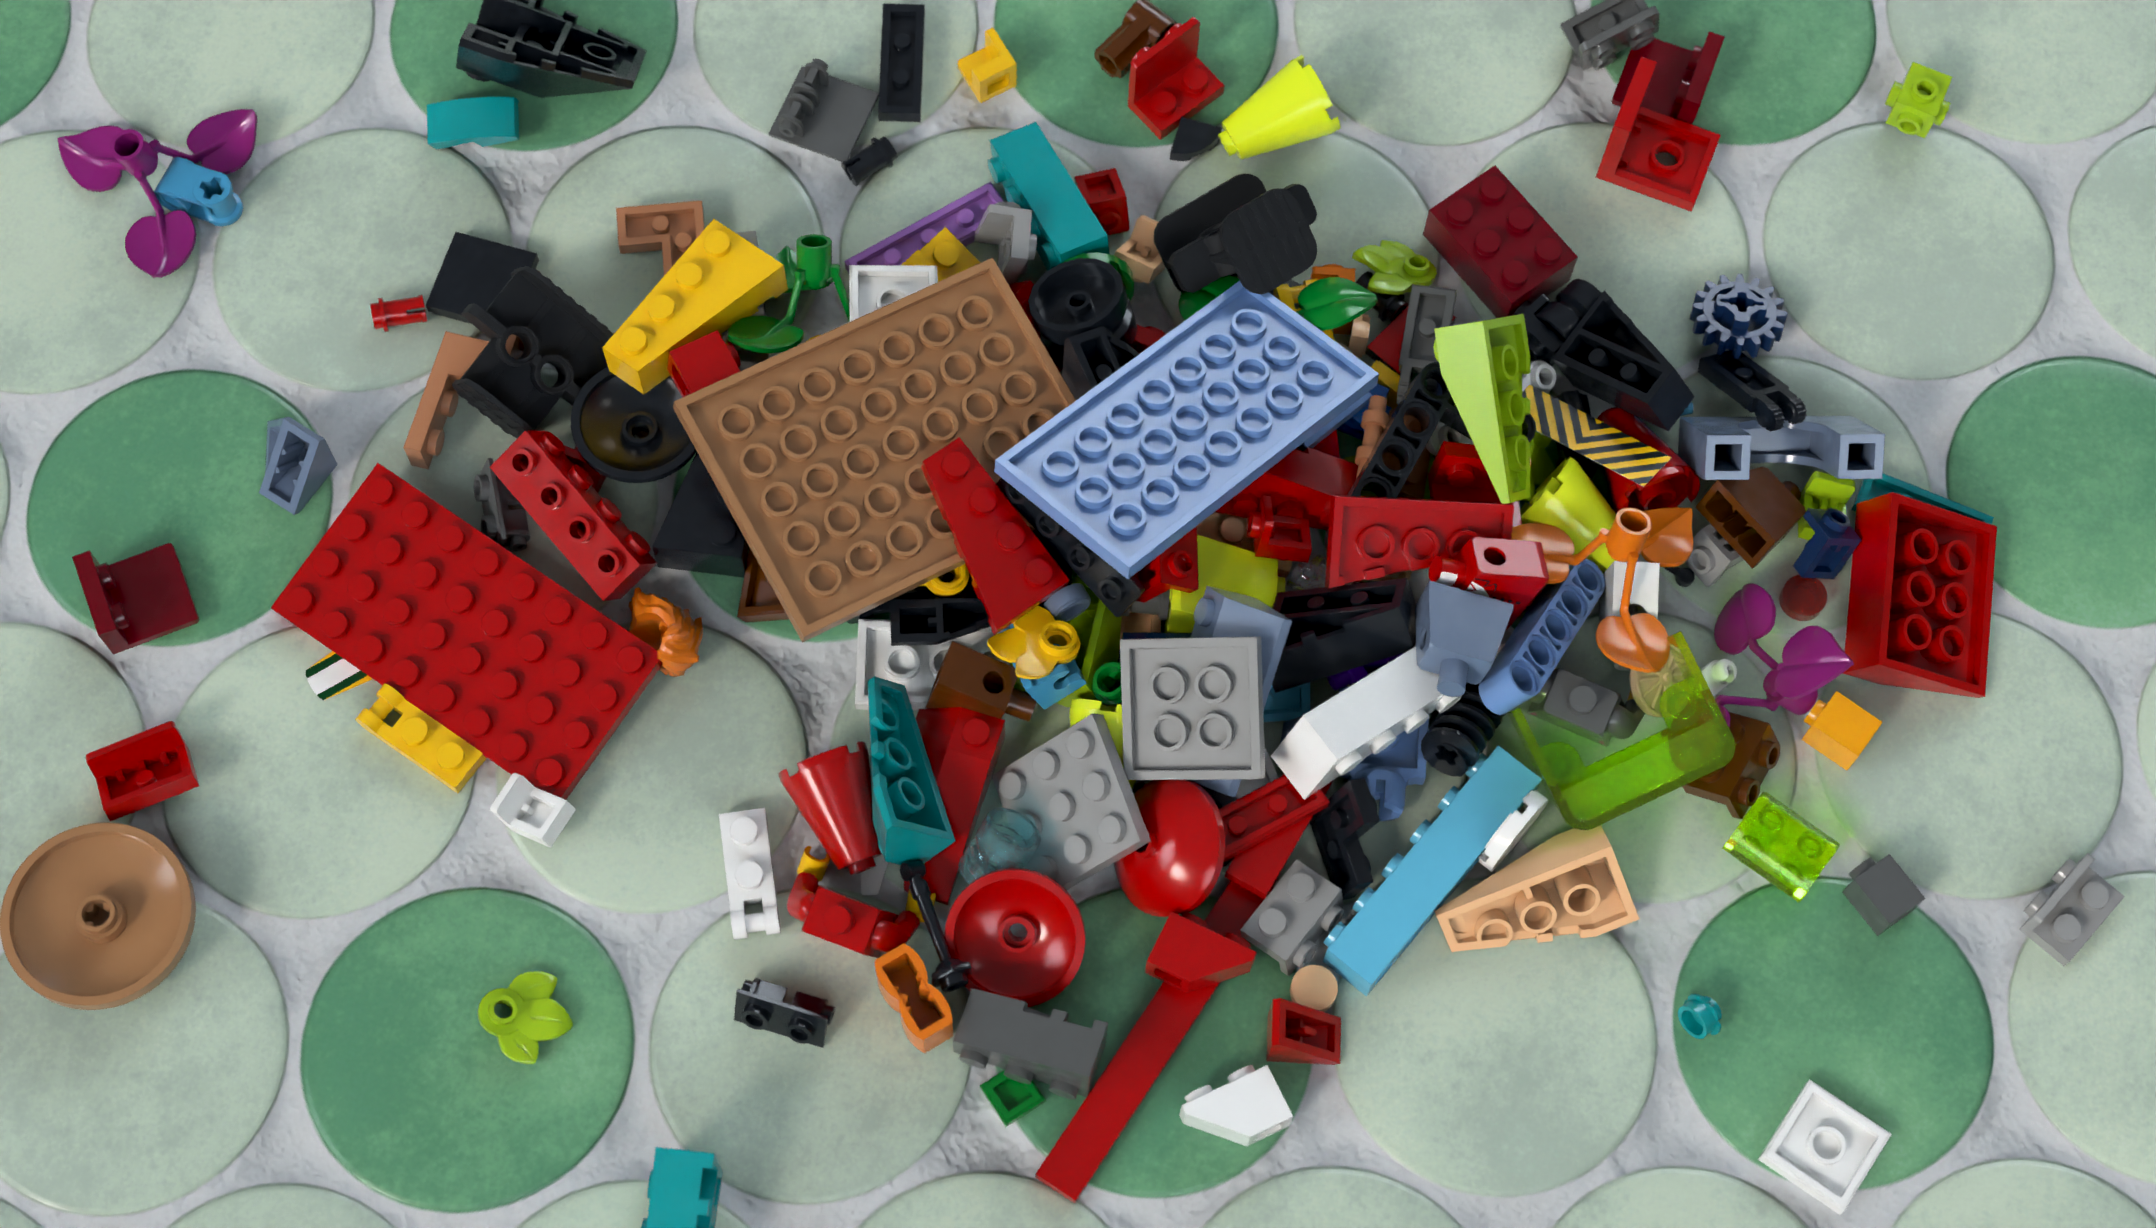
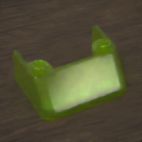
M1681 631L1666 637L1670 643V651L1684 677V680L1669 686L1661 695L1659 710L1667 728L1585 767L1577 750L1564 742H1552L1539 747L1521 708H1516L1507 713L1537 775L1542 779L1541 782L1563 820L1569 826L1579 830L1593 829L1724 767L1733 758L1735 753L1734 737Z

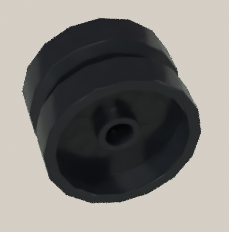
M1078 258L1063 262L1045 272L1032 287L1028 299L1030 314L1036 329L1039 331L1040 339L1056 366L1063 368L1064 341L1067 338L1103 325L1112 332L1114 337L1132 346L1138 330L1135 315L1130 301L1127 299L1121 275L1111 264L1090 258Z

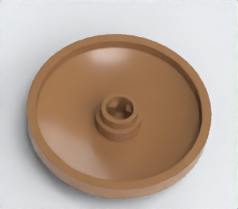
M92 823L74 827L57 834L35 849L12 877L4 895L0 913L2 946L16 974L31 989L47 1000L64 1007L80 1010H102L121 1006L142 997L157 987L170 975L182 959L190 943L195 925L196 901L194 889L181 861L154 835L134 826L121 823Z

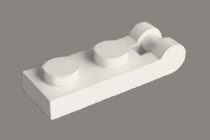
M765 808L719 814L734 940L748 938V933L766 931V935L781 933ZM763 904V912L746 914L745 905Z

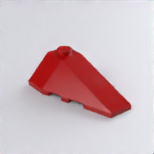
M963 707L919 709L916 716L918 728L955 838L954 843L924 863L926 875L923 879L927 880L931 894H936L935 901L946 905L949 904L1005 741V720ZM904 881V892L907 893L911 885L909 881Z

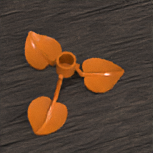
M1630 507L1623 508L1617 512L1610 530L1602 528L1598 536L1576 555H1573L1574 544L1571 538L1563 530L1555 526L1543 523H1526L1512 527V540L1541 542L1550 578L1546 584L1565 581L1569 574V565H1579L1602 543L1606 544L1607 551L1613 559L1619 562H1627L1620 605L1621 617L1608 616L1601 620L1595 633L1597 645L1601 652L1611 661L1632 670L1644 673H1657L1665 667L1670 654V640L1665 627L1658 619L1648 613H1638L1632 616L1629 613L1635 567L1640 553L1647 562L1660 563V567L1680 566L1689 559L1694 544L1692 508H1658L1645 511Z

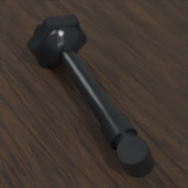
M921 860L902 863L900 875L904 881H909L911 884L909 889L912 897L918 903L940 960L935 972L931 976L932 985L934 987L941 986L942 992H951L962 988L969 983L967 976L972 974V967L968 961L963 962L957 958H951L930 898V888L927 880L923 879L926 875L925 864Z

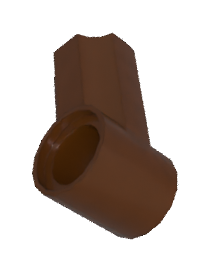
M1137 0L1126 13L1122 25L1095 50V59L1101 65L1102 70L1109 76L1121 79L1130 71V64L1134 55L1146 46L1151 48L1162 40L1166 32L1177 22L1150 0Z

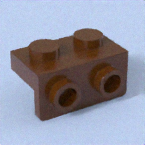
M1729 712L1730 727L1726 739L1711 756L1689 767L1681 781V785L1688 794L1725 804L1732 817L1742 820L1748 808L1756 803L1760 794V786L1769 769L1774 768L1780 756V744L1769 723Z

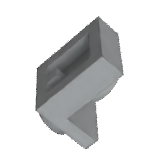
M1709 524L1702 528L1693 538V551L1685 564L1705 586L1709 587L1715 584L1727 569L1744 559Z

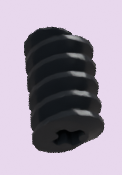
M1466 682L1465 693L1461 695V699L1448 710L1437 715L1429 731L1421 740V751L1424 759L1441 773L1462 777L1466 773L1467 767L1474 766L1478 761L1480 753L1487 746V741H1490L1495 733V729L1501 724L1502 717L1506 715H1497L1486 708L1479 695V684L1474 685Z

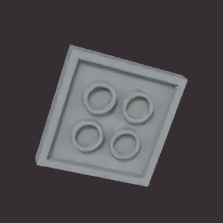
M1261 636L1120 640L1123 762L1128 780L1265 778Z
M1102 714L1089 715L992 775L1025 869L1037 871L1052 878L1066 890L1151 842L1109 728Z

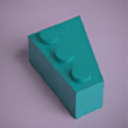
M662 1147L655 1148L653 1170H651L648 1182L647 1196L650 1199L648 1218L643 1219L641 1228H715L723 1171L714 1153Z

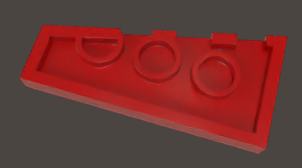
M960 437L922 462L921 469L944 520H947L951 529L955 547L960 558L964 559L972 578V586L978 599L982 600L994 635L1043 603L1055 592L1067 586L1070 581Z
M1331 495L1325 586L1333 588L1345 585V583L1381 578L1397 572L1429 568L1435 556L1454 559L1467 541L1474 537L1512 540L1514 505L1497 502Z

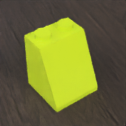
M1197 534L1198 590L1192 593L1170 589L1167 620L1164 623V633H1192L1195 624V607L1198 601L1203 598L1206 586L1255 597L1273 608L1277 593L1285 592L1286 585L1285 577H1278V559L1256 557L1255 552Z

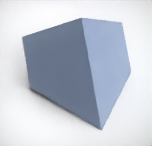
M290 417L268 421L265 476L259 493L293 515L300 513L338 465L326 440Z

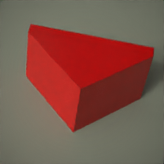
M1282 998L1272 1000L1267 1025L1268 1062L1340 1064L1341 1017Z

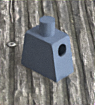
M1429 580L1415 607L1416 662L1421 670L1439 674L1437 690L1441 694L1449 697H1458L1465 693L1466 682L1474 685L1482 682L1495 660L1513 612L1514 604Z

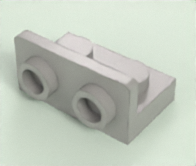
M2089 853L2077 863L2069 858L2051 878L2058 885L2049 895L2041 891L2029 903L2024 912L2030 917L2019 929L2063 966L2072 960L2125 897L2089 868L2095 860Z

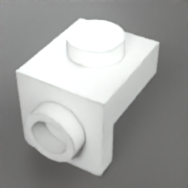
M518 773L511 775L490 807V811L510 830L550 848L576 810L567 800L534 787L523 775Z

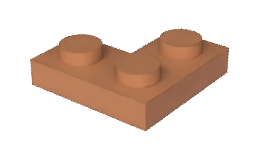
M702 200L616 208L620 254L662 250L664 275L705 229Z

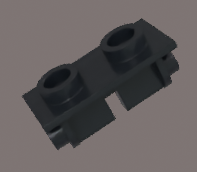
M755 978L754 981L746 979L742 989L737 990L734 1013L735 1021L744 1023L753 1029H764L789 1037L801 1044L809 1043L821 1048L824 1047L827 1025L831 1024L835 1013V1007L828 1005L827 999L796 991L792 1003L788 1004L784 1002L788 988L763 981L760 978Z

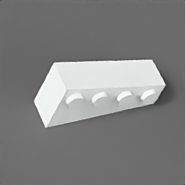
M1415 646L1304 714L1271 757L1305 800L1338 776L1351 771L1370 754L1376 755L1383 751L1403 731L1409 734L1419 728L1429 719L1428 714L1435 709L1439 713H1443L1457 703L1462 696L1449 697L1437 690L1439 674L1419 668L1416 662Z

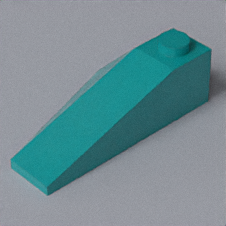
M874 676L868 680L872 817L878 837V847L886 862L901 865L905 862L921 860L925 863L954 843L955 838L905 685Z

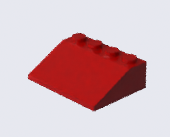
M1894 492L1857 503L1855 532L1862 540L1852 556L1845 653L1853 660L1854 665L1843 672V674L1881 685L1975 698L1985 697L1997 526Z

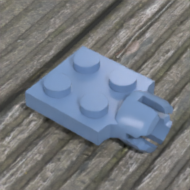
M1344 686V687L1340 688V689L1338 690V693H1340V692H1342L1343 690L1347 689L1348 686ZM1429 719L1409 734L1403 731L1383 751L1376 755L1370 754L1351 771L1342 776L1340 775V777L1346 778L1348 781L1365 778L1370 794L1375 800H1379V822L1399 818L1405 806L1406 787L1413 784H1424L1427 760L1424 759L1421 751V740L1428 731Z

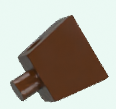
M1763 466L1751 469L1749 480H1717L1695 507L1752 569L1779 544L1806 512L1805 507L1800 503L1801 492L1798 486L1791 481L1781 483L1768 468Z
M952 641L939 667L925 708L963 707L1002 719L1005 713L1029 722L1037 702L1028 692L1014 688L1017 680L1014 667Z

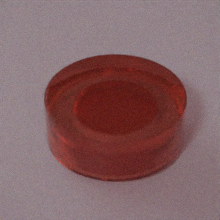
M1800 575L1793 576L1786 582L1780 592V606L1785 614L1794 620H1812L1821 613L1827 603L1826 588L1817 578H1801Z

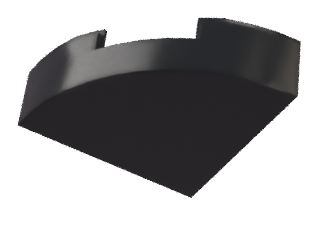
M1181 117L1170 151V160L1188 161L1191 160V157L1200 155L1207 150L1210 151L1218 143V134L1222 132V127Z

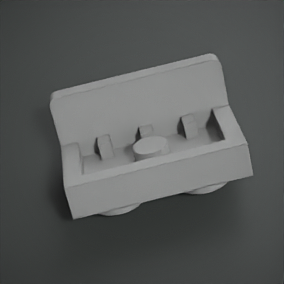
M1003 201L988 205L975 231L974 241L999 245L997 266L1009 285L1014 284L1020 274L1025 275L1028 260L1034 259L1037 235L1030 234L1032 210L1022 209L1016 203Z
M1296 859L1241 928V935L1244 939L1277 960L1280 964V970L1287 976H1290L1297 966L1303 968L1309 963L1317 949L1315 943L1326 930L1330 933L1341 921L1345 912L1343 909L1342 889Z

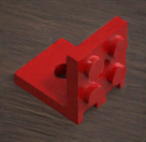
M1641 56L1613 126L1596 178L1692 212L1721 135L1641 107L1657 64L1656 61ZM1660 152L1670 153L1676 158L1677 163L1672 166L1663 165L1658 162L1655 155Z

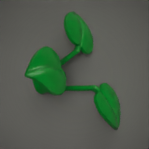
M809 234L801 236L796 240V252L785 246L774 259L784 264L788 290L784 293H792L787 315L781 321L769 316L742 318L729 327L727 341L746 350L759 353H779L797 346L804 338V331L791 325L794 322L801 290L823 289L833 281L850 322L849 297L840 276V265L832 264V240L824 235Z
M1228 275L1215 280L1194 293L1182 290L1178 302L1182 319L1185 321L1240 280ZM1328 277L1309 284L1299 293L1298 304L1301 310L1296 313L1321 331L1331 330L1356 319L1378 303V298L1373 292L1351 280Z

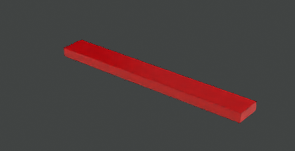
M1230 881L1204 920L1208 924L1207 929L1222 936L1225 933H1232L1242 937L1241 928L1264 899L1237 883ZM1165 982L1162 983L1036 1172L1035 1178L1074 1204L1077 1202L1221 982L1189 993Z

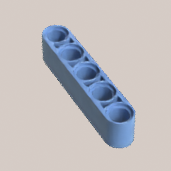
M1586 558L1579 565H1570L1569 574L1565 581L1547 584L1544 591L1535 598L1495 658L1491 668L1479 684L1480 698L1486 708L1492 713L1504 715L1541 691L1604 592L1606 586L1604 575L1593 561Z

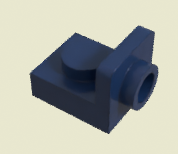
M1808 508L1803 517L1815 534L1805 544L1804 550L1793 564V567L1801 578L1835 579L1862 539L1850 525L1849 518L1841 511L1833 508Z

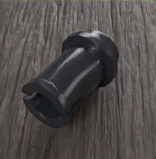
M885 136L879 140L875 137L872 138L870 146L841 163L845 174L850 181L852 180L855 186L884 166L892 167V161L898 158L894 147Z
M1367 271L1359 277L1356 283L1368 289L1369 281L1374 274ZM1373 292L1378 298V303L1372 308L1379 313L1378 318L1383 322L1387 320L1392 322L1408 307V303L1404 300V294L1393 295Z

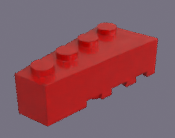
M1309 447L1303 451L1295 449L1215 512L1248 518L1251 510L1257 511L1261 495L1271 496L1273 515L1308 519L1310 528L1327 531L1329 528L1331 495L1347 496L1356 480L1358 465Z

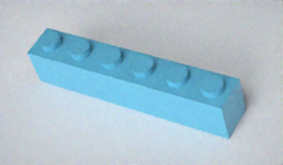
M1499 745L1489 757L1484 753L1480 754V758L1475 765L1470 766L1465 773L1470 777L1468 782L1461 790L1453 786L1437 806L1442 810L1433 823L1425 819L1413 833L1409 841L1414 846L1406 856L1403 857L1397 853L1386 865L1381 873L1386 879L1376 891L1368 887L1352 907L1357 914L1346 926L1340 921L1323 943L1328 949L1326 950L1323 962L1366 997L1435 915V910L1444 904L1478 863V857L1486 850L1484 847L1509 814H1513L1516 810L1519 811L1524 805L1523 798L1531 790H1537L1542 781L1538 775Z

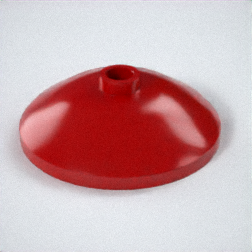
M1152 780L1134 793L1151 842L1114 862V868L1121 889L1128 900L1139 910L1158 917H1169L1171 911L1181 916L1198 907L1211 893L1219 878L1225 855L1224 825L1216 803L1209 793L1197 783L1191 780Z
M1022 868L995 870L971 882L959 894L951 907L944 933L951 958H957L963 962L968 961L972 967V974L967 976L969 983L965 985L970 992L974 988L1025 1001L1028 1004L1027 1007L1039 1005L1054 998L1071 983L1080 968L1086 946V931L1083 917L1078 905L1068 891L1052 878L1037 871ZM1015 923L1024 925L1027 934L1023 937L1015 936L1011 932V925Z

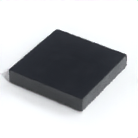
M455 232L427 300L426 308L429 313L470 323L462 315L465 308L469 304L475 303L486 310L512 278L511 273L514 269L524 266L536 269L539 262L538 255L534 252Z

